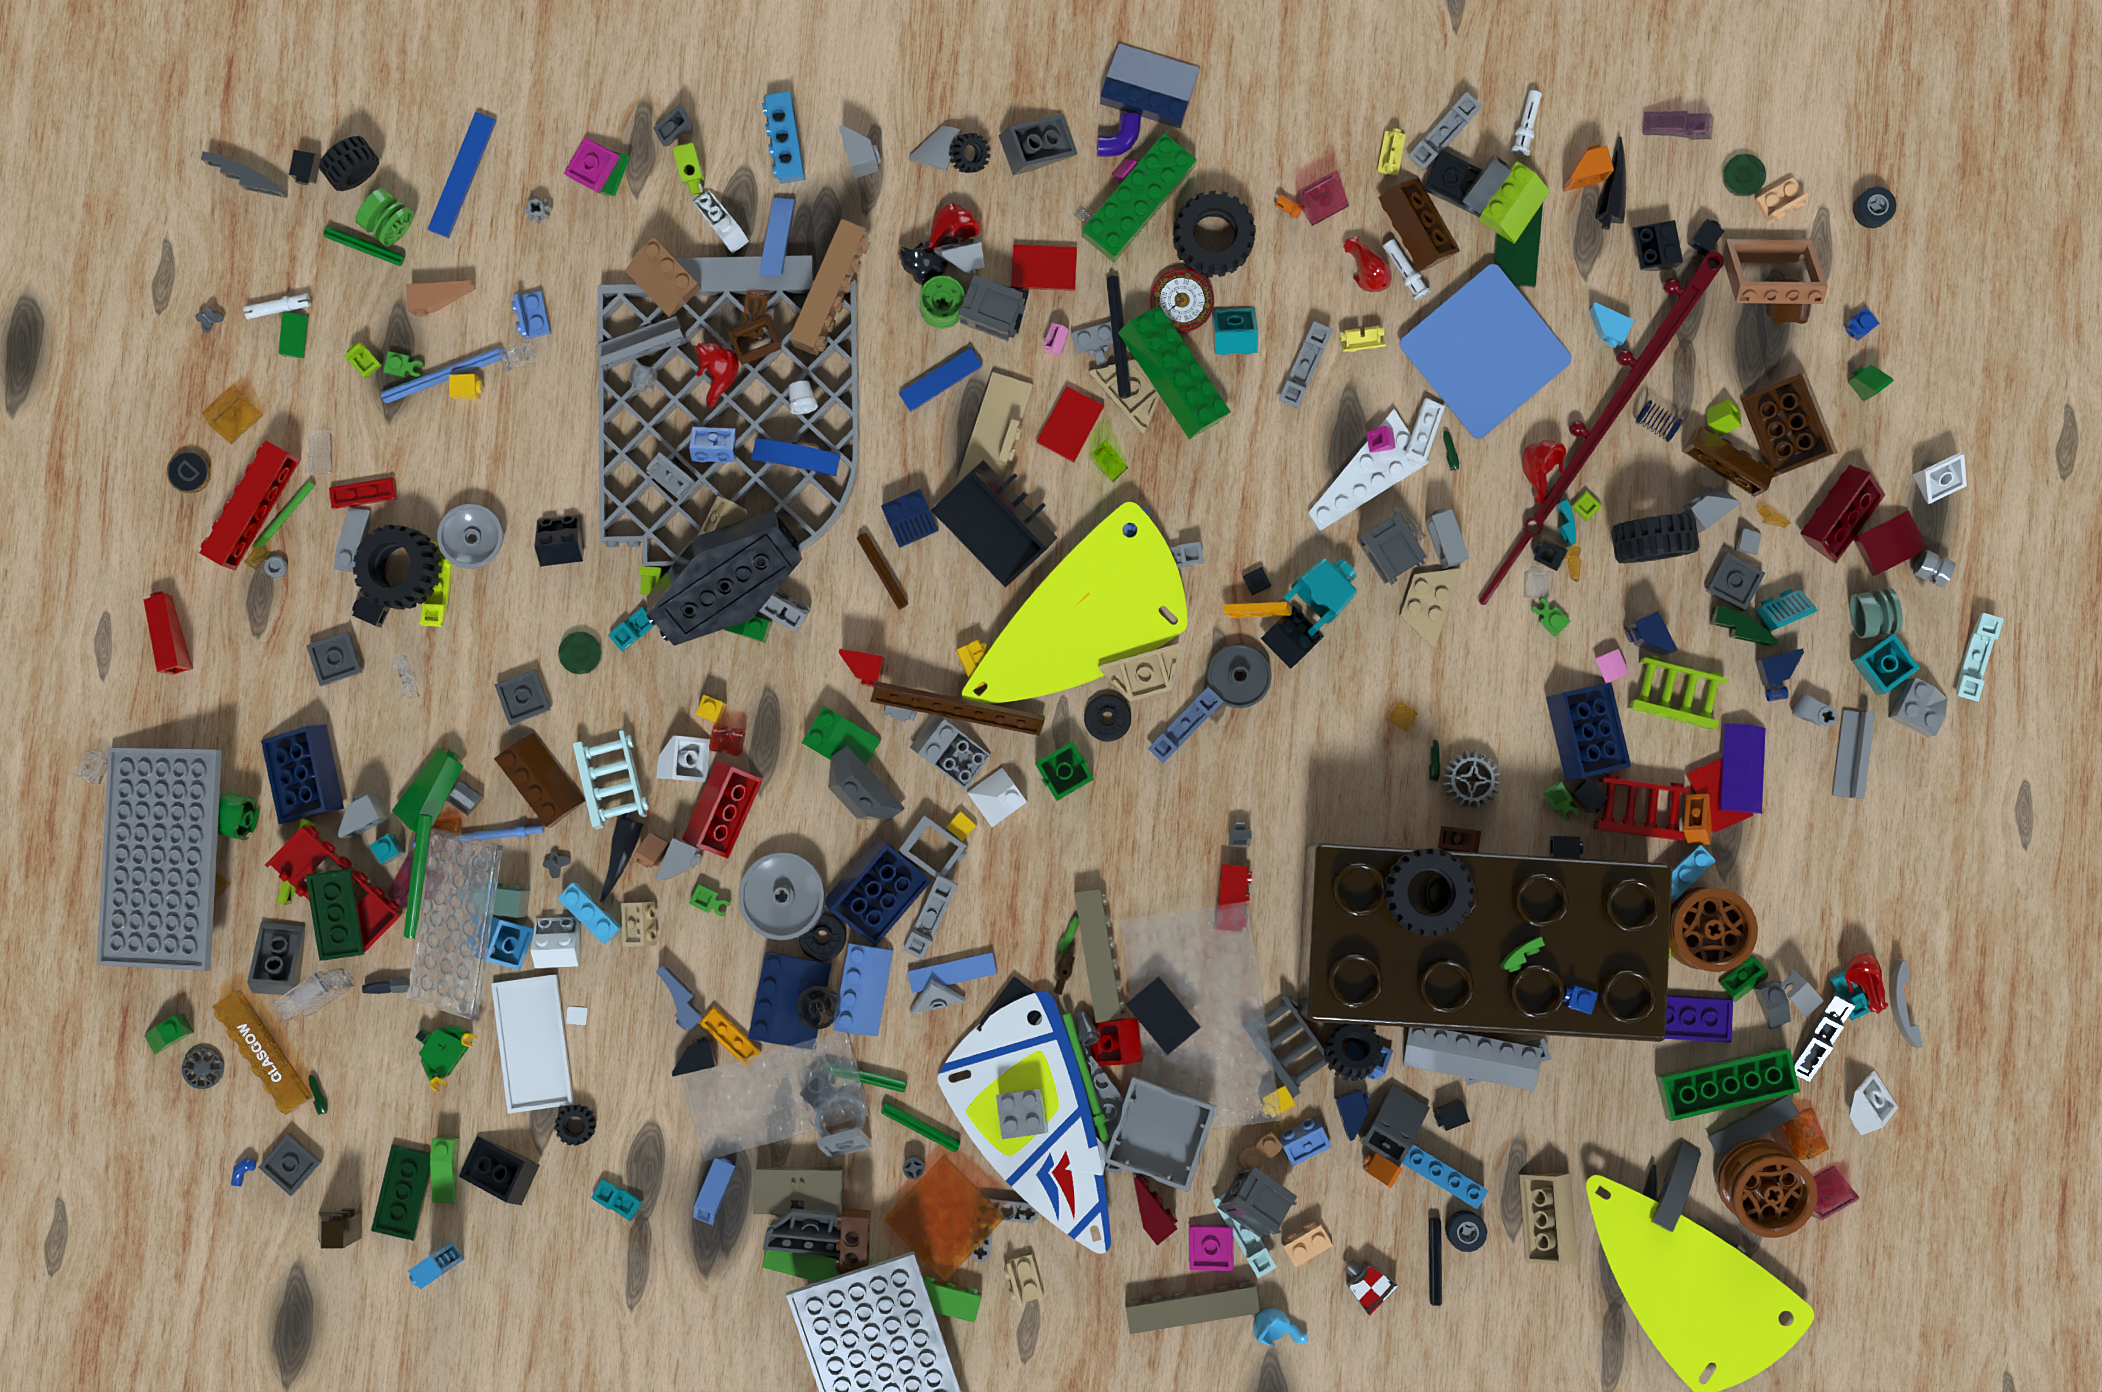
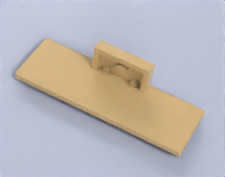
M992 373L955 486L982 460L1003 479L1008 461H1012L1016 449L1013 448L1015 440L1019 441L1023 428H1020L1033 388L1032 384L999 373Z

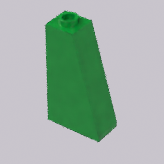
M438 748L392 809L395 815L415 833H417L420 814L432 816V828L463 768V765L457 760L459 756L448 749L445 752Z

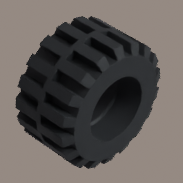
M352 136L333 145L321 158L319 168L333 188L341 192L353 189L369 179L379 165V158L363 137Z
M1340 1024L1333 1030L1325 1044L1324 1054L1326 1056L1324 1059L1325 1062L1330 1063L1328 1066L1330 1071L1332 1069L1336 1071L1334 1075L1337 1077L1342 1075V1079L1346 1081L1349 1077L1352 1081H1357L1358 1078L1362 1080L1374 1071L1383 1054L1381 1052L1383 1044H1379L1381 1038L1379 1035H1374L1376 1032L1374 1028L1370 1030L1367 1028L1368 1025ZM1351 1041L1359 1044L1364 1051V1059L1356 1061L1348 1058L1342 1050V1043Z

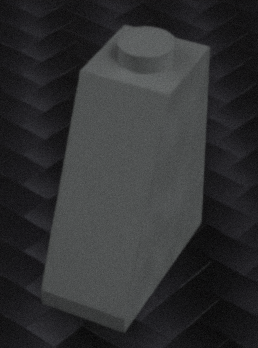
M1493 153L1462 198V201L1465 203L1463 207L1473 214L1475 211L1480 214L1512 172L1511 166Z

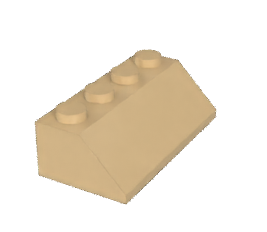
M1571 1173L1520 1174L1526 1263L1564 1266L1578 1262Z

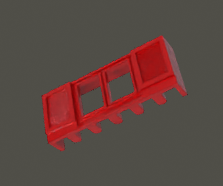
M305 824L265 866L268 868L271 865L280 874L279 878L282 881H288L296 888L295 892L300 897L305 896L308 900L309 894L305 875L311 874L328 856L342 869L351 868L353 879L368 892L357 904L364 950L366 952L402 915L401 908L393 900L389 901L384 896L385 893L378 886L375 885L373 887L368 882V877L359 870L357 872L351 867L352 862L347 857H340L335 852L336 848L327 840H322L319 837L320 833L313 826L310 825L308 827Z

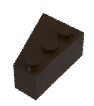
M344 1208L338 1212H318V1240L321 1249L345 1248L362 1238V1212H355V1208Z

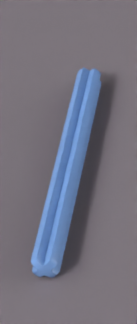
M495 348L381 392L382 400L385 403H390L449 380V375L465 374L502 360L504 358L500 348Z

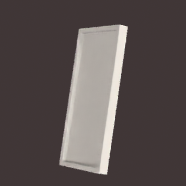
M558 974L491 983L507 1113L573 1105L574 1098Z

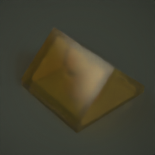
M234 384L202 412L207 423L230 444L234 443L263 416Z

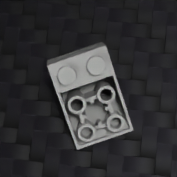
M934 715L910 746L913 751L964 789L967 788L991 756L938 715Z

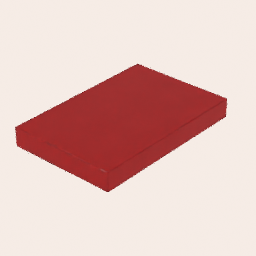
M1013 245L1011 287L1016 289L1075 291L1077 247Z
M1066 386L1036 443L1075 463L1104 409V405Z
M1722 758L1686 773L1694 794H1709L1712 833L1753 816V813L1719 810Z

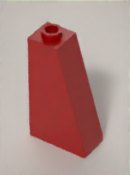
M163 591L150 594V598L143 599L157 672L175 675L193 669L172 595L165 594Z

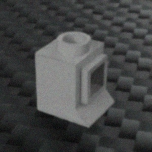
M886 705L882 717L891 715L890 717L905 723L906 720L914 721L918 711Z

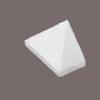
M1097 1138L1098 1146L1082 1151L1065 1169L1103 1175L1105 1168L1104 1160L1108 1147Z

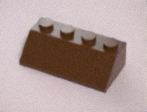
M1419 178L1394 185L1378 198L1383 210L1387 212L1391 219L1392 226L1399 233L1404 247L1411 254L1415 266L1420 271H1423L1459 253L1460 250L1426 191L1422 190L1423 185Z
M1700 426L1694 431L1682 452L1753 497L1768 490L1774 472L1769 470L1770 467L1766 463L1757 462L1751 458L1750 453L1734 448L1731 441L1715 436V432L1708 427Z
M534 733L512 744L494 758L539 819L548 828H552L585 802V799Z

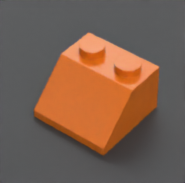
M1594 145L1587 148V151L1578 161L1563 186V192L1606 181L1614 171L1608 146L1600 147V145Z

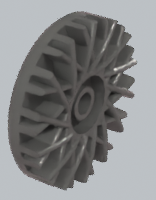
M1233 644L1224 647L1214 655L1209 663L1206 679L1208 687L1224 701L1222 704L1231 708L1243 709L1255 705L1264 698L1270 688L1272 674L1269 662L1259 650L1245 644ZM1237 672L1242 673V680H1237L1235 678V674Z

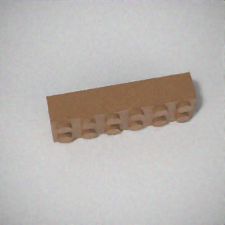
M841 219L789 337L794 347L818 356L820 351H824L827 344L825 339L827 333L833 331L836 323L834 317L837 312H841L845 301L842 299L845 292L849 293L852 288V276L854 273L857 274L862 262L859 260L862 254H866L869 249L870 242L868 241L869 237L865 228Z

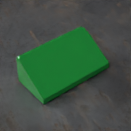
M614 152L620 158L599 192L604 196L616 195L630 159L628 155Z
M282 312L278 351L281 356L304 358L308 326L307 315Z
M1752 955L1721 979L1719 983L1731 999L1737 1002L1766 979L1768 971Z

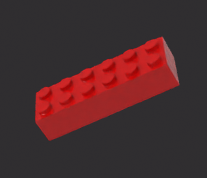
M265 441L264 444L258 447L256 458L246 467V474L243 480L236 484L234 488L235 493L231 500L224 504V512L213 523L211 534L201 543L200 554L223 567L235 571L301 459L268 441Z

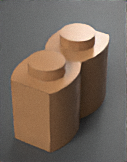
M1272 1131L1262 1133L1254 1144L1242 1149L1237 1159L1245 1170H1249L1251 1167L1259 1169L1266 1159L1277 1155L1283 1145Z

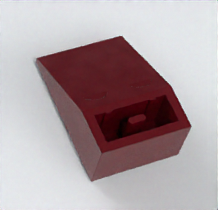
M1132 1173L1143 1229L1158 1246L1178 1229L1176 1222H1178L1177 1217L1170 1208L1165 1210L1162 1206L1164 1204L1163 1200L1156 1191L1151 1192L1149 1190V1182L1143 1174L1137 1175V1173Z

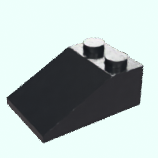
M477 1136L459 1177L506 1203L522 1206L540 1165L525 1156Z

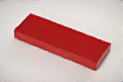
M393 477L329 487L331 507L334 510L397 500L395 479Z

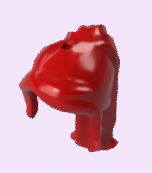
M947 204L941 208L933 220L929 238L930 245L924 252L933 253L934 248L940 247L947 237H963L962 241L978 235L981 230L979 221H977L972 211L964 209L958 204Z
M1359 237L1346 239L1343 248L1346 253L1352 254L1356 260L1359 279L1356 275L1353 276V279L1358 286L1368 292H1381L1387 289L1392 281L1389 265L1382 258L1374 254L1367 245L1361 243Z
M698 343L695 347V352L698 355L700 366L696 376H701L706 368L709 375L713 378L706 396V404L708 407H715L718 397L735 380L739 369V359L734 351L725 350L716 343Z
M1543 440L1537 444L1532 443L1523 451V472L1533 486L1535 503H1541L1545 499L1547 491L1546 474L1553 470L1557 464H1559V472L1564 473L1563 459L1567 452L1562 443Z
M1867 952L1853 957L1848 963L1845 973V981L1849 991L1853 993L1851 981L1856 985L1862 986L1869 998L1870 1004L1868 1009H1870V1012L1879 1014L1888 1007V1004L1885 1002V989L1882 982L1880 964L1872 954Z

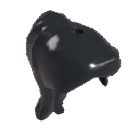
M952 239L942 246L957 243L959 239ZM926 241L924 245L920 242L914 249L901 247L898 251L904 270L911 274L915 282L920 285H924L933 277L942 276L948 265V261L936 253L924 252L930 245L929 241Z

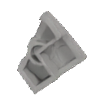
M941 126L910 155L909 161L926 167L930 165L947 172L950 159H952V156H949V152H953V149L949 147L954 144L952 142L953 139L962 135L961 130L949 126Z

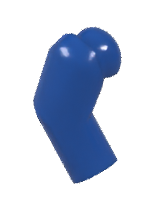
M244 1158L234 1166L231 1179L232 1186H242L244 1173L248 1170L254 1171L256 1168V1161L254 1159Z

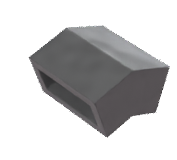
M458 781L450 791L446 801L468 816L484 796L463 781Z

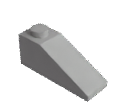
M348 509L337 544L333 569L353 573V567H356V562L353 561L354 555H358V545L365 542L364 537L368 534L371 510Z

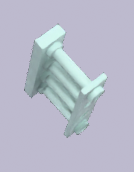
M624 730L619 731L621 740L589 748L583 742L573 743L591 824L595 829L605 828L604 821H607V818L638 810L640 816H647L646 810L649 809L646 797H642L631 751L634 743L631 735H628ZM623 748L625 761L598 768L591 767L589 759H592V756ZM628 769L631 781L602 789L596 788L594 780L598 776ZM633 789L636 802L607 810L600 808L599 800H602V797Z

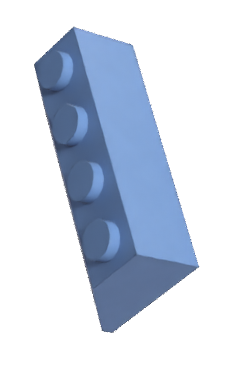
M849 943L834 1022V1031L878 1036L893 950Z

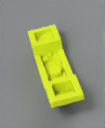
M432 542L437 547L435 553L440 554L441 562H438V566L442 567V571L438 573L437 579H440L438 585H434V593L431 596L427 595V600L424 604L422 603L420 625L442 627L450 594L452 563L444 557L438 542Z

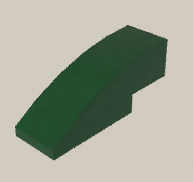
M1722 606L1713 608L1710 625L1731 629L1729 638L1770 647L1778 644V640L1767 629L1748 616Z

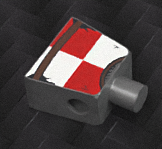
M1351 1260L1344 1268L1351 1276L1346 1283L1369 1316L1399 1287L1393 1279L1369 1262L1360 1267L1354 1260Z

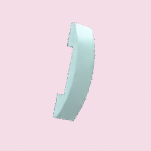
M1981 613L1964 654L1956 696L1979 702L1985 682L1982 679L1994 640H1998L2004 621L2003 618Z
M1225 1194L1213 1200L1216 1207H1218ZM1218 1209L1226 1224L1233 1225L1234 1238L1257 1278L1275 1269L1277 1266L1260 1237Z

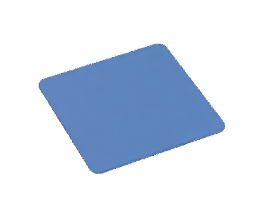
M1490 264L1400 340L1401 350L1476 439L1486 436L1571 363L1570 353L1496 264Z

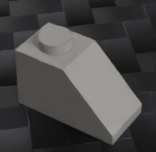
M969 239L934 248V252L966 274L976 273L978 269L985 267L982 244L978 240Z

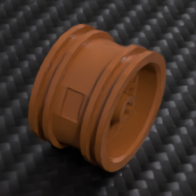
M1698 887L1684 891L1671 904L1669 947L1672 957L1681 964L1704 971H1728L1742 964L1754 950L1758 936L1756 916L1750 905L1738 894L1727 889ZM1707 901L1712 904V910L1709 913H1706L1704 910V904ZM1727 911H1730L1733 917L1731 922L1725 913ZM1691 912L1689 920L1685 923L1686 913ZM1727 934H1730L1732 936V943L1727 946L1724 938ZM1689 935H1692L1695 942L1689 947L1686 939ZM1714 949V959L1707 961L1705 951Z
M1758 1138L1746 1140L1728 1151L1721 1160L1717 1170L1716 1186L1721 1201L1754 1234L1769 1238L1787 1236L1804 1226L1812 1216L1817 1201V1188L1814 1178L1800 1161L1795 1159L1786 1148L1777 1142ZM1788 1173V1176L1782 1179L1783 1175ZM1747 1198L1748 1202L1743 1203V1200Z

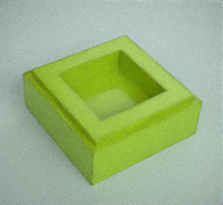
M1588 491L1571 506L1585 522L1602 507Z

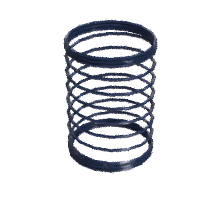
M1649 400L1641 410L1635 422L1637 424H1642L1643 422L1645 423L1647 417L1655 407L1656 403L1653 405L1646 418L1641 422V420L1644 418V416L1646 415V413L1648 412L1653 403L1651 400ZM1658 406V408L1656 409V411H1655L1654 414L1652 415L1651 419L1654 417V415L1656 414V412L1658 411V409L1660 408V406ZM1664 408L1661 410L1654 423L1648 428H1651V432H1653L1652 428L1657 419L1659 418V416L1661 415V413L1663 412ZM1666 411V413L1663 415V417H1662V419L1660 420L1659 424L1662 422V420L1664 419V417L1666 416V414L1668 413V411ZM1672 413L1668 416V418L1666 419V421H1665V423L1663 424L1662 428L1665 426V424L1667 423V421H1668L1669 418L1671 417ZM1676 415L1673 417V419H1672L1671 422L1669 423L1667 429H1668V428L1670 427V425L1673 423L1674 419L1676 418ZM1681 418L1676 421L1665 438L1663 435V440L1665 439L1666 442H1669L1673 438L1683 421ZM1662 428L1657 433L1655 430V435L1659 433V437H1661L1660 433Z

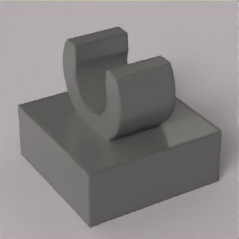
M1236 821L1235 830L1229 831L1228 846H1250L1252 830H1245V821Z

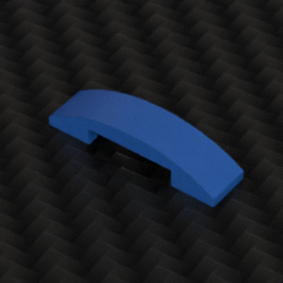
M756 438L751 460L770 464L776 463L837 476L841 455L807 446Z

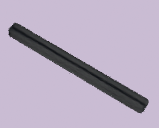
M1110 276L1106 281L1119 398L1127 399L1131 397L1126 344L1118 334L1124 327L1118 276Z

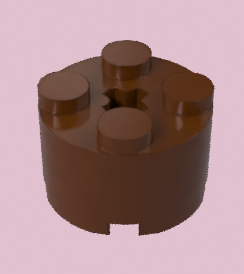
M1783 279L1775 282H1799V280ZM1767 303L1766 313L1778 325H1783L1786 322L1804 324L1808 321L1812 304Z

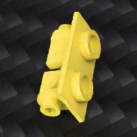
M1393 129L1392 132L1385 130L1377 172L1398 176L1406 134H1401L1400 129Z
M1379 325L1364 328V335L1360 334V328L1344 330L1343 333H1340L1339 341L1343 352H1354L1369 348L1376 349L1386 346L1383 338L1384 328L1379 327Z

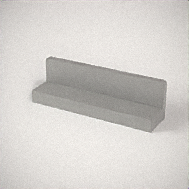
M674 316L596 345V349L599 354L598 359L601 367L607 370L686 340L678 318Z
M1842 711L1832 789L1833 796L1864 799L1875 712Z

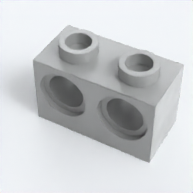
M777 589L759 611L797 633L812 608Z

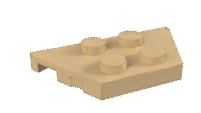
M1135 359L1128 361L1131 397L1127 399L1119 398L1115 364L1091 370L1089 374L1138 431L1144 435L1160 400V395Z
M1461 569L1414 574L1400 617L1431 648L1436 647Z
M1175 644L1098 667L1128 702L1136 701L1172 690L1173 676L1180 646Z

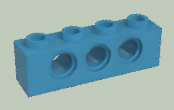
M788 91L765 95V103H762L764 116L768 115L769 120L765 127L767 136H771L772 144H769L770 156L775 158L776 165H772L774 178L778 177L780 184L805 180L791 93ZM777 114L785 115L782 121L774 120ZM782 134L788 135V139L784 142L777 140ZM784 155L792 157L787 163L781 162V158Z
M1415 1144L1412 1145L1402 1162L1405 1166L1476 1209L1479 1208L1489 1191Z
M450 1242L408 1270L410 1273L409 1278L412 1284L416 1287L418 1286L421 1290L464 1259L453 1242Z

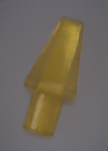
M1764 505L1757 511L1764 518L1763 523L1782 528L1787 527L1791 523L1775 511L1770 512Z
M1573 546L1571 555H1566L1571 579L1579 582L1582 562L1579 559L1581 548Z

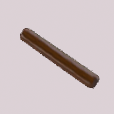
M862 533L857 537L859 544L899 610L905 608L908 605L907 600L867 533Z

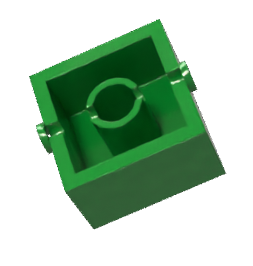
M1073 741L1035 763L1043 777V783L1046 787L1048 786L1056 801L1094 780L1086 765V759L1080 755Z

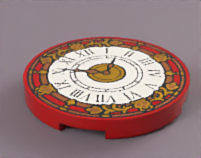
M1185 268L1174 269L1163 274L1155 282L1150 295V308L1153 309L1160 305L1178 333H1189L1201 327L1209 319L1214 307L1213 290L1205 277L1194 270Z

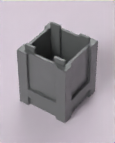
M973 275L958 314L961 319L960 324L1008 342L1010 337L1014 338L1017 331L1014 327L1018 314L1023 315L1026 308L1023 305L1025 299L1022 298L1023 293Z
M1399 513L1365 533L1357 540L1384 584L1389 582L1392 585L1398 581L1396 577L1415 565L1418 568L1421 567L1420 563L1422 565L1425 564L1423 559L1427 555Z
M1251 1167L1249 1170L1237 1171L1234 1180L1217 1208L1258 1237H1263V1235L1281 1233L1279 1230L1291 1205L1297 1204L1295 1202L1297 1196L1258 1168Z

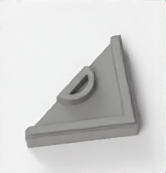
M931 979L911 1007L910 1014L915 1015L916 1012L928 1009L930 1011L940 1009L958 1002L964 1003L966 999L965 996Z

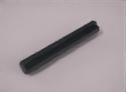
M1433 1217L1429 1218L1430 1304L1432 1306H1441V1219Z

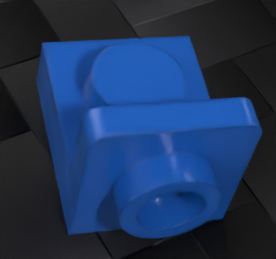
M1865 307L1847 321L1844 326L1849 336L1858 341L1880 323Z
M1570 984V987L1565 989L1563 1000L1565 1002L1563 1006L1591 1015L1598 993Z

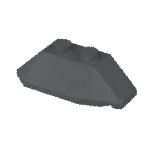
M847 745L832 755L828 788L857 819L890 820L905 809Z
M791 1209L766 1230L763 1250L840 1257V1251L836 1250L837 1238L841 1237V1230L837 1229L838 1215L833 1212Z

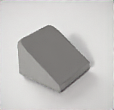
M1746 528L1740 529L1735 551L1757 555L1761 534Z

